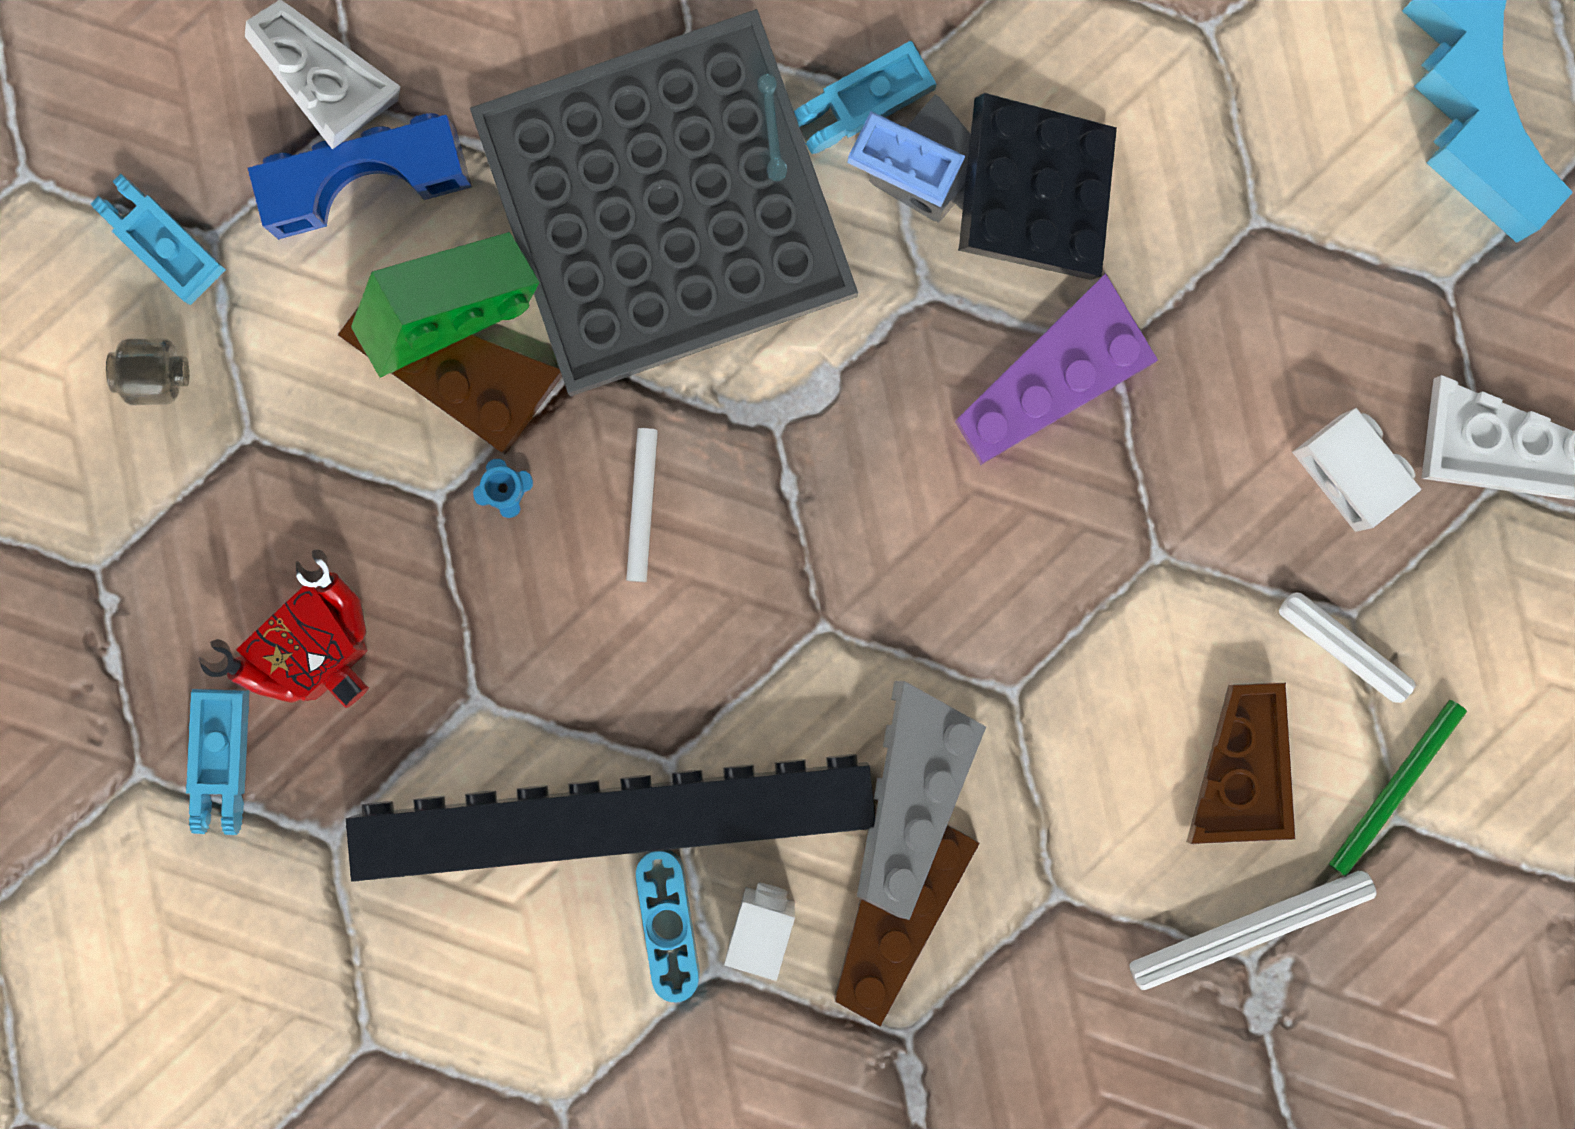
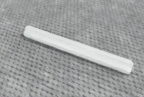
M1356 871L1346 877H1341L1134 960L1130 963L1131 974L1136 985L1141 990L1150 989L1374 899L1377 894L1375 885L1368 873Z

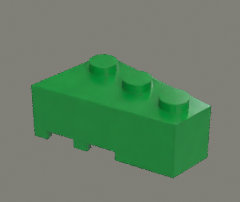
M510 232L372 271L351 328L379 378L493 324L520 316L529 308V302L540 282Z

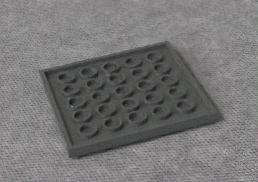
M757 9L470 107L515 241L540 282L534 292V296L570 396L858 297L856 284Z

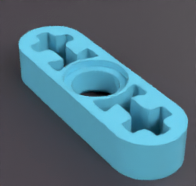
M671 850L651 851L646 853L638 863L636 883L652 985L657 995L663 1000L674 1003L682 1002L693 995L700 978L684 867L679 856ZM662 859V864L665 868L673 867L674 875L669 876L666 880L667 896L678 892L680 901L666 899L652 906L649 904L648 897L657 898L659 896L656 879H647L646 872L653 868L654 860ZM671 910L681 917L683 930L677 937L665 939L655 932L653 920L659 912ZM686 944L688 952L678 951V967L682 972L689 971L691 977L684 979L681 989H674L672 981H663L662 975L667 974L670 969L669 953L659 957L657 949L673 950Z

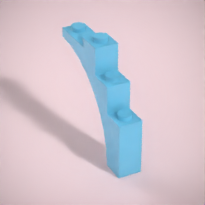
M1411 0L1402 12L1440 44L1421 64L1428 72L1414 87L1452 120L1433 141L1439 149L1426 163L1517 243L1540 230L1573 192L1543 160L1523 128L1510 94L1503 56L1504 10L1507 0Z

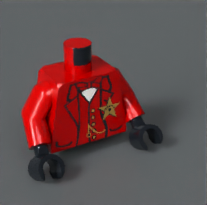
M312 550L314 561L321 567L316 571H307L302 567L301 563L296 561V577L304 586L236 649L241 656L233 658L228 644L223 640L216 639L211 641L210 644L214 650L225 654L223 660L218 663H209L204 658L199 657L200 666L208 676L222 677L227 674L228 679L261 696L293 703L300 699L302 701L316 700L329 690L345 708H349L369 689L351 669L368 651L363 642L367 631L361 600L337 573H329L326 554L321 550Z

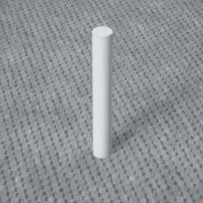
M637 429L626 581L647 582L658 430Z

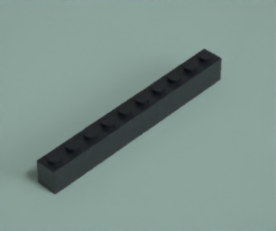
M857 754L826 757L827 766L806 768V760L797 759L775 762V771L755 773L753 764L724 767V777L703 779L702 770H688L671 773L672 782L652 784L651 775H639L620 778L621 787L600 789L599 780L569 783V792L549 794L548 785L518 788L517 798L497 800L496 791H481L465 794L466 803L446 805L445 796L413 799L414 808L394 810L393 801L362 804V813L345 818L351 882L867 830L870 827H874L875 824L870 765L868 762L858 763Z

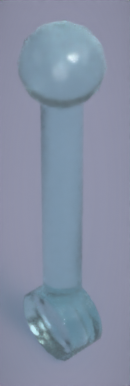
M764 74L758 79L757 87L764 96L771 158L767 165V174L771 180L781 181L787 175V166L780 156L773 94L777 88V80L771 74Z

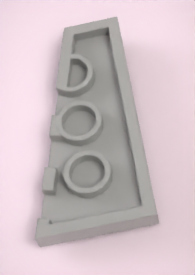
M895 681L891 700L896 701L892 725L886 726L883 747L888 748L882 778H877L874 799L878 800L874 827L868 829L857 897L899 918L910 920L986 726L905 681Z

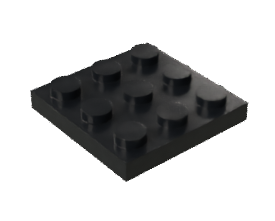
M983 93L974 98L958 251L1089 280L1102 277L1117 127L988 93Z

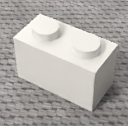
M1357 408L1339 415L1292 452L1355 532L1374 528L1422 490L1413 479L1415 478V472L1412 466L1402 456L1391 452L1381 439L1383 433L1377 422L1369 415L1361 414Z
M758 883L756 890L748 887L745 888L724 966L777 981L795 920V901L786 898L788 894L786 890L765 883Z

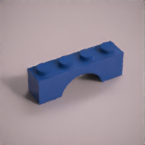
M435 113L418 115L410 120V124L394 129L384 126L367 129L361 133L360 138L342 142L334 149L325 140L314 144L311 148L312 151L297 155L277 153L265 157L262 160L263 164L248 167L262 226L278 240L327 227L330 208L338 193L347 184L365 175L387 174L398 177L410 184L423 200L472 188L458 132L447 114L442 116Z

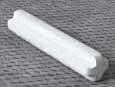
M1292 593L1282 603L1279 613L1283 618L1389 700L1395 703H1402L1413 692L1416 686L1413 679L1302 593Z

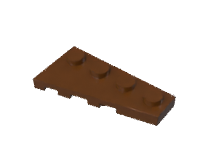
M356 309L338 333V336L366 355L351 328L357 312ZM473 335L391 373L504 455L562 378L560 369Z
M947 824L910 920L899 918L860 898L856 919L849 938L834 996L836 1003L881 1027L980 844L977 840Z

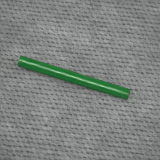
M1452 700L1446 703L1328 865L1344 877L1349 874L1466 715L1467 710L1463 706Z

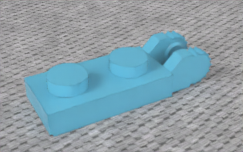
M909 41L823 89L821 95L798 107V109L794 110L799 127L808 125L822 117L830 108L835 115L837 122L816 132L805 143L811 154H816L837 144L845 136L850 138L859 133L870 111L886 118L933 92L937 84L913 42Z
M120 173L113 180V183L117 186V190L128 200H131L136 207L123 218L113 204L99 196L90 203L91 206L114 228L112 232L180 299L191 305L226 269L154 199L148 195L146 196Z
M192 689L186 793L190 794L189 826L193 834H205L209 829L212 811L210 794L222 795V832L225 835H237L241 830L244 809L241 794L245 793L249 690Z

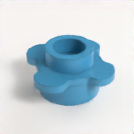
M493 459L487 463L486 472L481 478L480 485L473 491L474 500L481 506L491 505L499 509L503 517L513 518L520 513L521 507L519 503L524 493L532 489L533 478L526 471L516 472L508 468L502 459ZM506 484L508 486L507 492L500 493L499 486Z

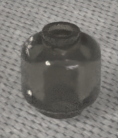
M166 338L125 339L118 343L115 352H109L107 355L106 378L108 387L112 393H118L120 398L128 405L171 404L177 399L180 386L189 385V362L186 356H178L174 344Z

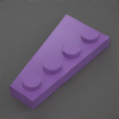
M1105 273L961 414L955 423L978 462L982 465L1151 366L1158 359Z

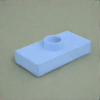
M870 111L848 156L847 163L941 207L964 161L965 155Z

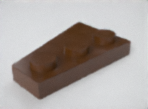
M1286 683L1228 685L1186 842L1190 844L1295 839Z

